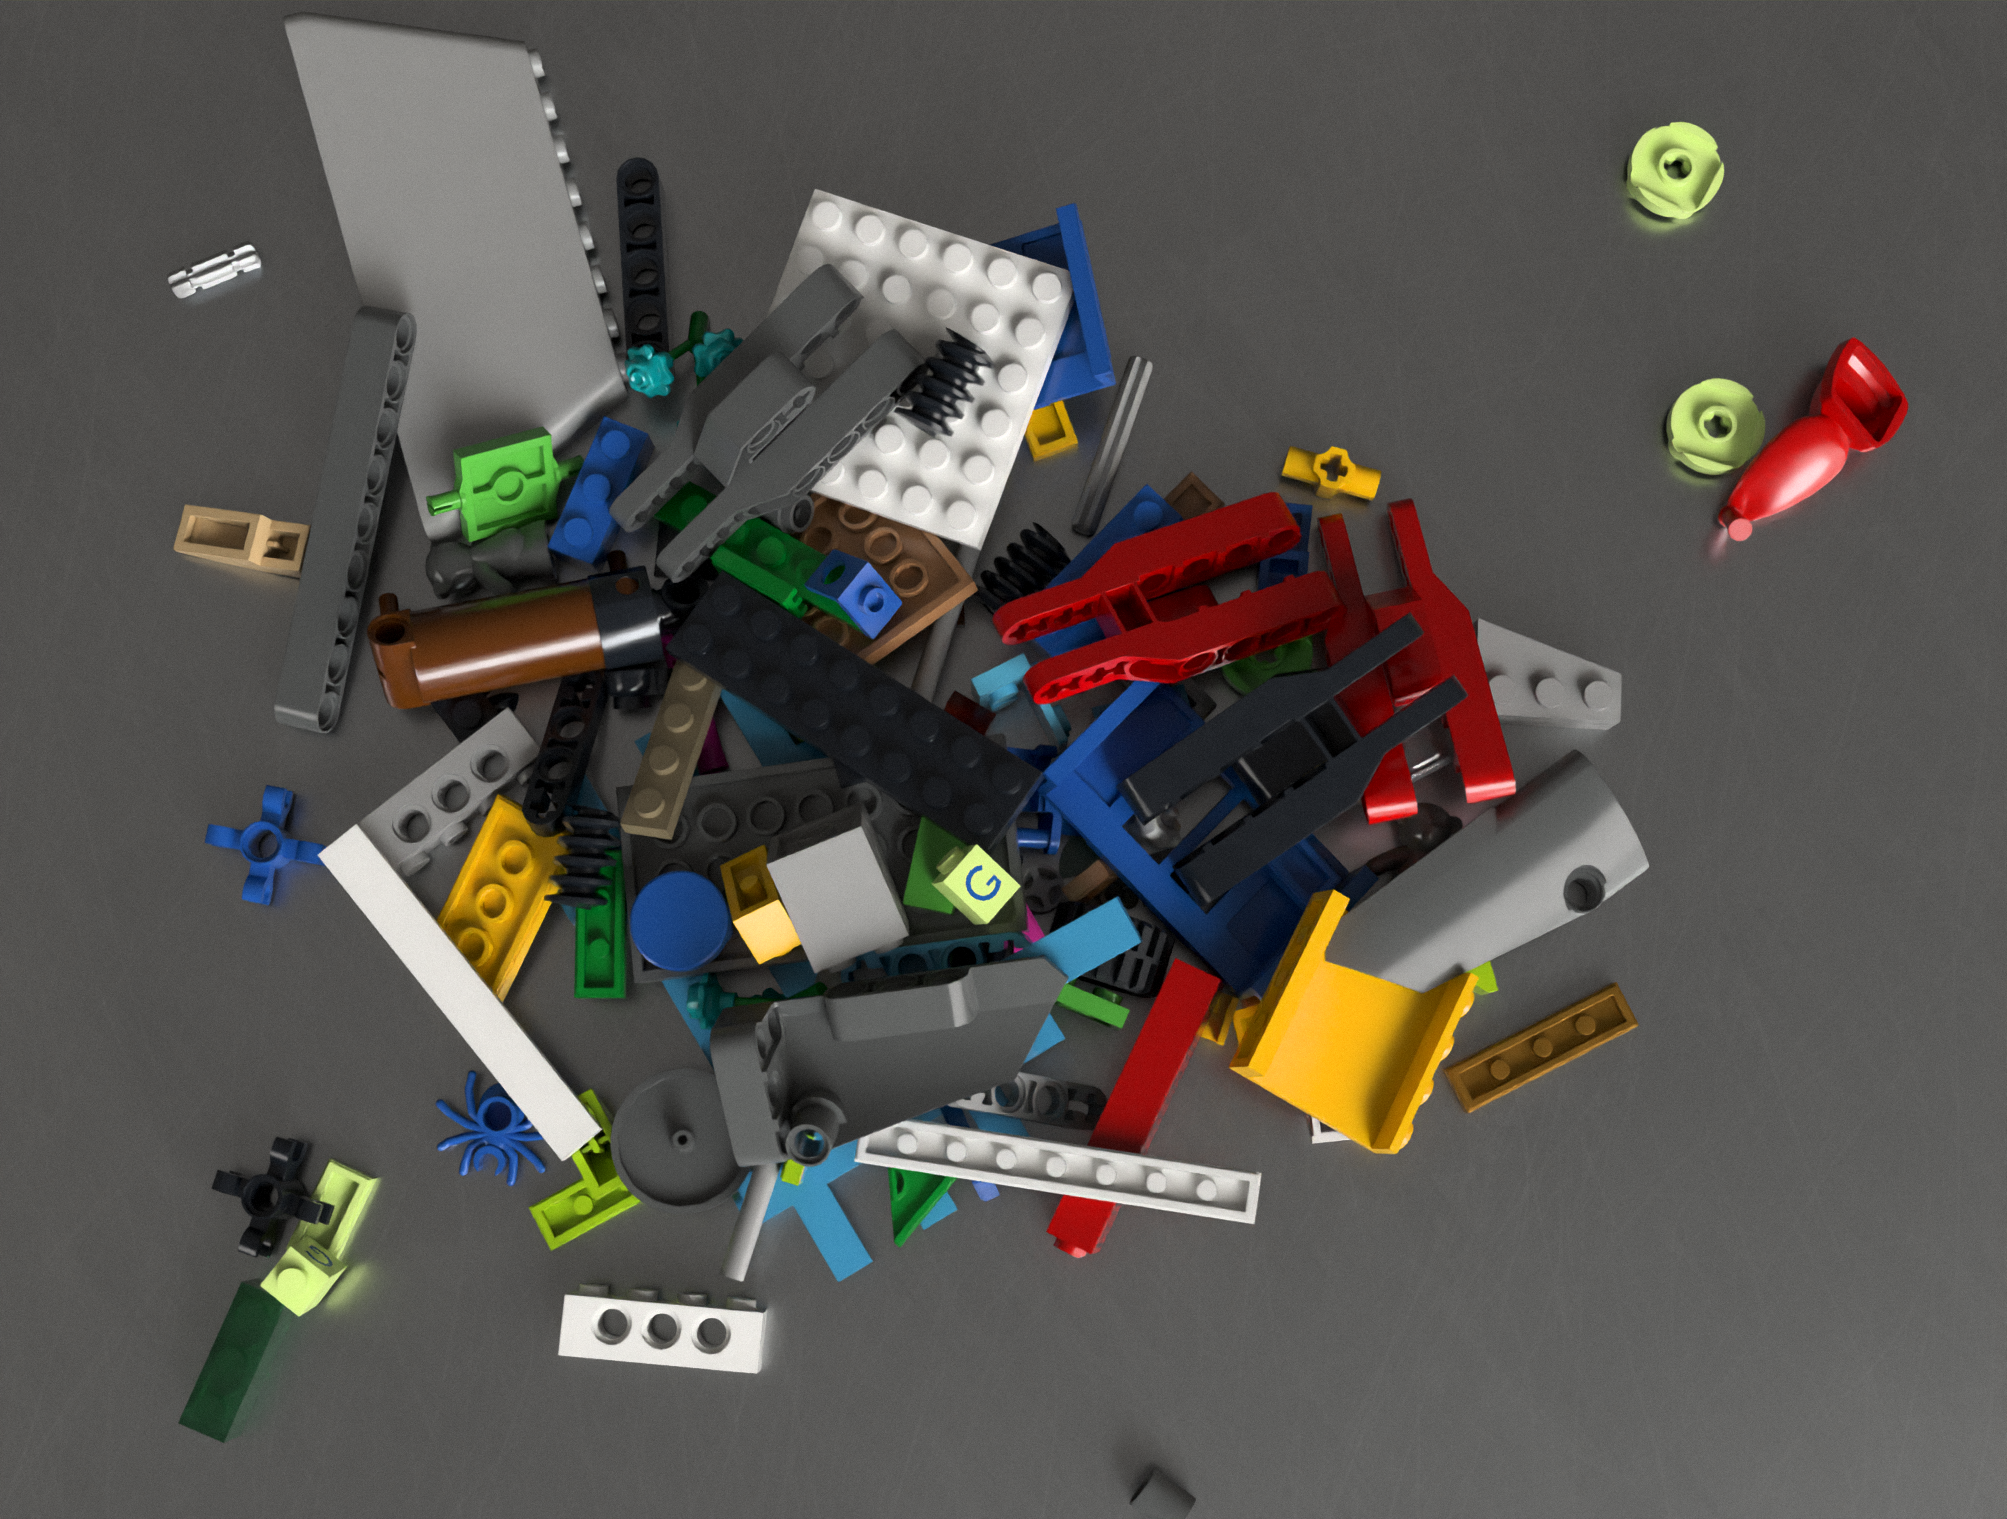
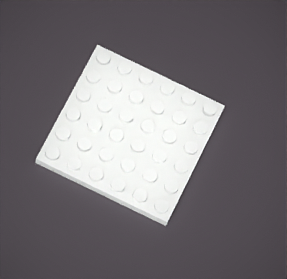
M815 189L767 317L808 276L825 264H832L864 298L861 299L859 306L852 315L837 328L840 333L834 339L829 336L803 362L805 367L801 372L816 387L812 400L754 459L882 334L895 329L925 359L927 357L943 359L944 357L935 347L937 340L954 341L946 331L947 327L983 349L996 365L994 369L978 366L977 372L984 379L985 383L983 386L967 384L966 388L975 400L973 403L960 400L956 402L958 408L965 415L963 419L946 418L945 421L954 431V434L952 436L937 434L934 438L901 418L894 412L896 407L912 410V406L904 398L810 491L981 551L1075 300L1070 272ZM929 369L926 375L932 376L933 373ZM919 385L912 390L920 393L923 392Z

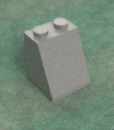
M863 801L770 839L766 865L814 973L828 969L831 973L841 971L853 965L857 960V956L875 950L877 954L891 951L903 943L904 937L909 936V920Z

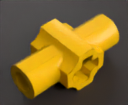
M1289 446L1281 476L1310 483L1315 490V495L1321 498L1331 500L1334 495L1342 492L1373 501L1382 471L1352 463L1348 457L1347 450L1331 446L1327 452L1319 454ZM1327 465L1336 467L1335 475L1338 477L1335 481L1326 479L1327 471L1325 469Z

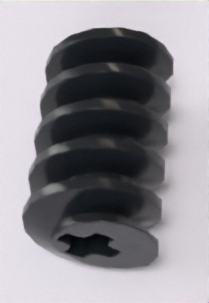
M947 327L946 331L954 341L937 340L935 347L944 358L927 357L925 360V364L933 375L917 374L915 376V381L923 392L907 390L904 394V397L912 406V410L896 407L894 410L901 418L934 438L937 434L946 436L954 434V431L945 420L947 417L962 420L965 416L956 405L958 400L973 403L975 400L966 386L968 383L984 385V379L977 372L978 366L994 369L996 366L983 349Z
M1033 522V526L1036 532L1023 529L1019 535L1023 546L1014 542L1009 543L1006 550L1011 560L997 556L993 564L998 574L984 570L980 578L985 588L976 584L978 591L971 595L975 602L992 618L999 608L1013 600L1028 596L1030 590L1036 592L1043 591L1045 587L1041 578L1046 576L1053 580L1058 575L1054 567L1056 562L1065 566L1071 562L1069 555L1058 540L1035 522Z
M565 803L578 812V814L562 817L561 824L573 831V834L559 836L557 844L568 850L569 854L553 857L552 863L565 872L564 874L549 876L548 882L558 888L560 893L545 895L544 900L592 910V907L607 905L608 898L598 893L596 887L612 885L613 880L600 872L603 867L616 866L617 860L605 853V848L619 847L621 845V840L609 833L610 829L622 827L620 825L621 818L612 812Z

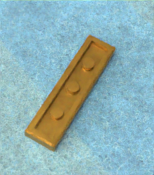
M1614 982L1443 1069V1072L1464 1112L1470 1113L1639 1026V1023L1617 982Z

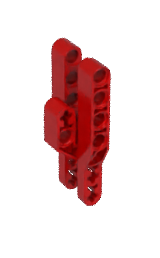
M1269 492L1115 543L1081 578L1013 600L995 612L992 622L1004 644L1016 645L1096 618L1106 639L1045 659L1032 666L1025 673L1023 682L1036 704H1048L1118 679L1176 683L1326 630L1331 619L1336 618L1338 622L1346 615L1347 606L1325 571H1315L1296 578L1292 574L1284 577L1282 583L1251 593L1250 589L1242 591L1239 598L1221 604L1218 603L1210 587L1207 585L1194 586L1150 602L1146 601L1269 559L1293 548L1302 538L1300 527L1278 492Z
M1412 498L1387 503L1390 530L1406 587L1366 596L1363 594L1342 513L1318 517L1319 538L1329 578L1347 606V613L1340 621L1337 622L1336 618L1330 620L1325 639L1327 667L1337 663L1409 612L1424 631V634L1339 692V695L1367 733L1394 714L1392 702L1395 707L1410 704L1443 680L1455 675L1468 696L1444 713L1441 721L1444 729L1449 728L1454 748L1453 766L1455 773H1461L1466 792V803L1473 804L1515 795L1514 773L1469 610L1433 573ZM1402 742L1385 754L1369 785L1363 792V796L1360 798L1368 825L1418 814L1415 791Z

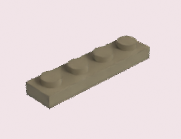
M676 660L620 822L625 833L672 840L722 691L721 687L679 660Z

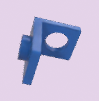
M836 549L830 552L804 584L809 591L836 601L860 630L872 639L879 634L902 605L899 597L868 561ZM838 566H845L844 573L838 580L830 584H824L825 578L831 570Z

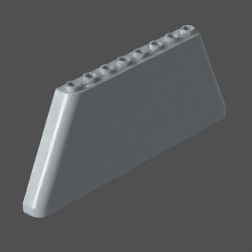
M304 11L283 17L285 30L362 306L411 313L416 321V341L397 434L420 517L430 542L434 544L440 541H457L463 536L459 510L455 509L431 516L426 504L428 503L426 501L427 496L453 490L456 478L453 457L454 449L543 426L551 434L552 452L555 459L629 397L625 384L626 381H629L624 362L627 360L626 353L617 354L612 339L613 337L620 336L619 327L613 309L604 310L600 294L608 292L600 264L591 266L587 250L595 248L593 237L587 220L579 222L575 210L576 206L583 205L575 178L566 179L562 165L563 163L570 162L569 154L562 134L554 136L550 124L551 120L558 119L550 91L541 93L537 79L545 76L542 61L537 48L529 50L526 42L521 40Z

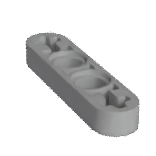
M1019 1072L1015 1080L1008 1082L1011 1087V1097L1009 1102L1003 1107L999 1105L995 1098L996 1087L948 1104V1106L1069 1129L1094 1130L1107 1104L1105 1094L1094 1086ZM1046 1087L1050 1091L1052 1103L1049 1110L1042 1114L1036 1106V1096L1041 1088ZM1069 1101L1087 1104V1114L1081 1111L1067 1110Z

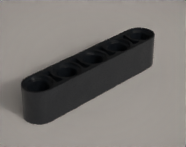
M635 157L628 159L620 166L616 178L626 359H629L628 349L633 346L641 348L645 344H650L655 353L662 351L668 353L674 349L665 192L654 164L645 158ZM648 179L652 181L650 187L644 192L636 193L630 191L632 183L636 180ZM647 223L655 226L653 232L648 237L636 238L632 236V232L640 224ZM649 268L657 271L655 279L650 283L640 284L635 282V277L641 270ZM646 314L660 316V321L652 329L643 330L637 327L640 318ZM673 361V367H672L671 369H669L670 372L673 374L674 377H675V361Z

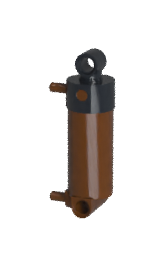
M614 550L607 555L610 572L588 575L586 579L411 611V609L400 610L398 597L394 593H384L378 598L380 615L374 618L368 625L367 637L387 703L394 708L411 709L431 705L430 702L605 668L608 671L663 660L661 636L665 632H669L673 636L676 634L709 589V584L699 574L692 573L689 577L678 583H674L668 578L661 589L655 590L650 586L645 565L629 568L625 552Z

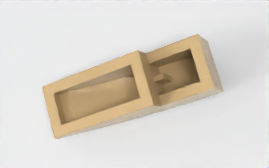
M185 504L173 550L221 563L301 578L311 525L271 520L261 514Z

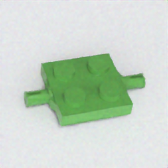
M543 426L454 449L453 457L456 475L454 488L451 491L427 496V508L431 516L458 509L460 512L462 534L469 542L494 536L512 527L519 528L534 521L544 519L547 521L558 518L556 496L561 480L578 476L584 459L581 455L556 462L552 452L551 434Z

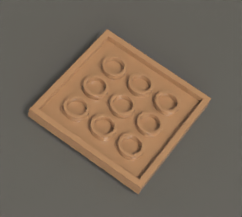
M816 493L810 495L814 502V516L809 527L803 532L788 534L826 556L833 549L868 561L902 601L900 608L874 639L802 601L808 607L807 612L801 619L803 622L871 665H874L978 591L974 580L937 535Z

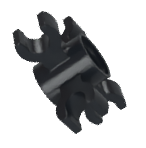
M277 1136L271 1148L270 1165L267 1174H258L250 1177L231 1170L229 1173L217 1170L211 1189L241 1198L245 1212L252 1217L249 1226L240 1239L238 1252L255 1258L259 1255L270 1258L275 1247L276 1230L280 1220L296 1217L312 1224L320 1222L329 1225L335 1205L306 1197L301 1183L294 1178L297 1168L306 1155L308 1143L293 1138L285 1139ZM275 1186L278 1192V1200L275 1206L271 1208L268 1196L270 1190Z

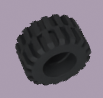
M1076 901L1058 903L1049 934L1096 909L1098 906ZM1130 916L1143 941L1077 977V979L1141 998L1157 997L1176 939L1165 929Z

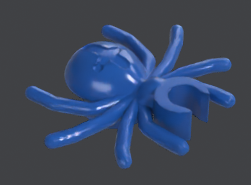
M474 1070L468 1072L465 1084V1099L468 1115L474 1121H470L452 1110L442 1099L436 1101V1106L447 1117L461 1126L473 1130L448 1137L437 1144V1149L444 1151L452 1145L474 1140L466 1146L459 1166V1174L461 1176H465L468 1173L470 1161L474 1151L478 1148L479 1150L473 1158L476 1171L482 1170L484 1156L492 1154L498 1160L495 1176L504 1171L509 1162L506 1180L508 1186L515 1184L518 1171V1154L514 1149L525 1156L539 1173L545 1172L546 1168L541 1159L526 1145L519 1142L544 1140L539 1132H521L530 1129L533 1124L528 1118L522 1122L525 1114L500 1083L490 1086L484 1092L477 1112L473 1093L477 1074Z

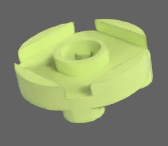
M1671 122L1669 126H1661L1647 131L1639 139L1628 159L1626 186L1629 193L1636 197L1645 208L1658 215L1677 219L1690 217L1694 212L1704 208L1710 202L1723 181L1724 164L1723 162L1720 163V157L1716 151L1718 146L1715 140L1702 128L1687 122ZM1675 160L1683 163L1681 171L1687 175L1686 178L1678 177L1673 179L1667 175L1668 171L1664 169V163L1671 165Z
M1721 378L1708 379L1687 389L1675 400L1667 417L1666 433L1669 439L1668 448L1672 456L1681 460L1687 467L1703 474L1720 475L1736 471L1757 453L1765 435V418L1763 412H1759L1757 405L1752 401L1754 396L1739 383ZM1714 416L1720 417V425L1727 428V434H1719L1716 438L1710 436L1708 430L1704 427V422H1709Z

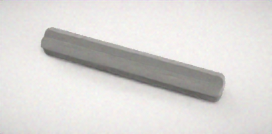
M1131 356L1128 359L1072 521V528L1080 533L1094 535L1098 528L1152 371V362L1145 358Z

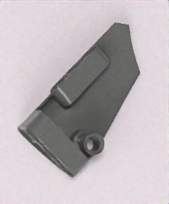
M1572 750L1526 783L1515 795H1511L1496 807H1490L1341 917L1324 952V961L1422 994L1563 924L1596 910L1603 902L1648 870V860L1627 815L1604 779L1585 755L1578 750ZM1571 882L1581 883L1585 887L1588 899L1584 906H1578L1570 900L1568 888Z
M1040 955L851 981L832 986L821 995L724 1008L710 1033V1052L733 1153L738 1166L748 1167L780 1163L792 1159L795 1163L802 1166L814 1167L822 1164L834 1148L1015 1080L1069 976L1046 956ZM803 1130H814L818 1132L823 1139L813 1140L811 1138H808L804 1134Z

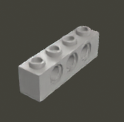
M507 707L357 824L363 828L399 875L404 873L405 876H410L429 862L430 858L427 856L429 852L441 843L444 846H449L459 840L468 831L466 824L480 813L484 817L487 816L497 794L504 795L519 783L522 787L529 785L541 745L517 714ZM493 755H503L505 759L503 772L495 778H486L483 772L485 761ZM463 784L466 789L465 801L459 807L448 808L445 803L447 790L453 785ZM424 814L427 818L426 831L418 838H410L406 829L408 821L414 815Z

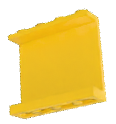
M1334 889L1316 892L1312 894L1228 1068L1373 1153L1397 1154L1399 1149H1402L1411 1138L1414 1116L1419 1106L1428 1099L1433 1090V1075L1440 1061L1447 1057L1453 1047V1032L1459 1019L1469 1011L1473 1004L1475 995L1472 991L1479 977L1473 973H1463L1421 994L1397 984L1325 962L1324 952L1341 917L1349 912L1345 908L1350 899Z

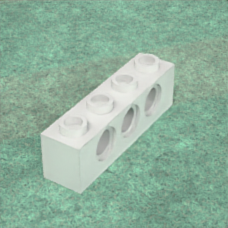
M587 1283L579 1284V1292L572 1291L565 1294L558 1355L755 1374L761 1370L767 1309L756 1308L755 1299L727 1297L726 1305L707 1304V1295L681 1292L677 1295V1301L657 1299L658 1290L629 1288L628 1296L608 1295L609 1286ZM608 1309L620 1310L625 1315L627 1328L623 1335H611L604 1328L603 1317ZM657 1314H668L675 1320L677 1332L673 1339L661 1340L653 1333L652 1321ZM716 1318L725 1325L726 1338L722 1344L712 1345L703 1339L701 1325L705 1319Z

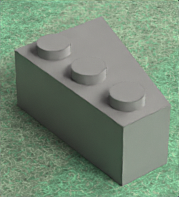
M1478 618L1473 623L1500 724L1608 730L1621 722V673Z

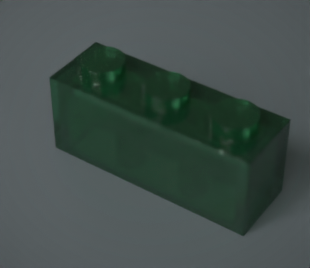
M259 1278L241 1282L178 1424L222 1443L241 1436L295 1314L260 1285L264 1280Z

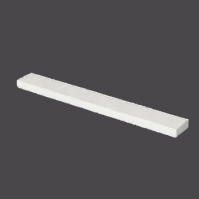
M355 824L318 854L319 858L561 1161H565L603 1130V1127L360 825Z
M915 1119L906 1120L858 1139L854 1162L1249 1224H1255L1262 1173Z

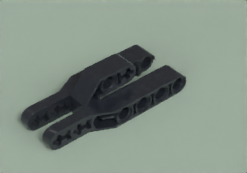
M1410 612L1332 666L1274 675L1116 785V788L1143 826L1170 807L1177 805L1212 778L1222 774L1230 766H1232L1258 805H1260L1172 866L1200 907L1208 904L1358 803L1388 751L1449 711L1468 696L1455 675H1452L1367 733L1341 698L1339 692L1424 634V631Z

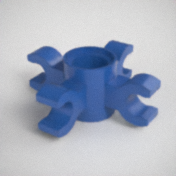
M266 785L262 801L261 819L250 824L244 830L208 824L204 843L221 848L240 850L244 858L251 862L249 875L243 887L242 900L269 905L273 892L275 869L284 867L291 860L326 866L318 856L320 852L327 848L326 846L313 842L294 840L292 834L284 828L293 799V792L287 791L286 788ZM274 833L277 838L276 850L270 856L262 858L258 850L259 842L266 834Z

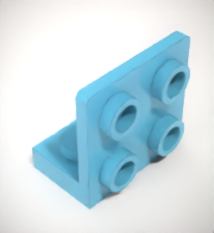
M1024 653L971 679V694L979 710L989 705L992 711L1000 710L1018 699L1016 694L1022 689L1050 744L1057 746V756L1066 749L1068 737H1070L1069 731L1072 728L1063 709L1059 704L1051 707L1050 703L1036 704L1023 682L1025 673L1037 664V661L1029 664Z

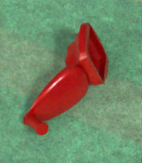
M1853 337L1841 342L1836 347L1826 366L1822 381L1814 392L1809 415L1796 419L1776 434L1751 461L1729 495L1727 505L1722 507L1718 514L1720 524L1727 528L1728 534L1732 539L1736 541L1747 539L1752 533L1750 521L1765 518L1788 509L1828 484L1842 470L1847 460L1849 448L1867 453L1887 443L1901 426L1908 411V401L1885 365L1860 340Z

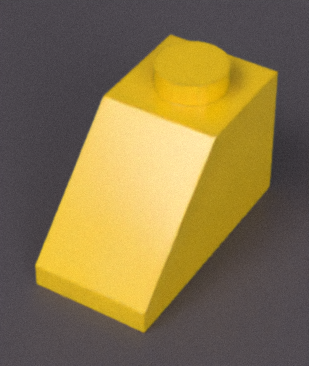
M765 844L720 865L732 922L758 964L774 957L784 956L793 948L801 945L800 939L767 868L768 849Z

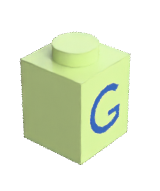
M977 844L965 846L962 850L958 846L952 848L937 864L936 869L941 873L931 883L974 925L988 924L1020 888V885Z
M308 1236L290 1246L260 1286L300 1317L318 1305L347 1266Z

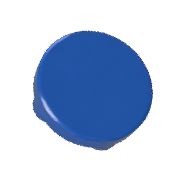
M671 871L652 879L638 893L630 914V931L639 952L652 964L673 972L693 971L709 964L720 954L733 935L728 901L721 889L706 877L690 871Z

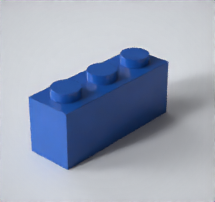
M606 416L603 417L548 544L549 550L556 559L594 574L602 573L607 561V555L611 552L621 528L611 517L609 510L616 498L646 469L655 449L648 433Z

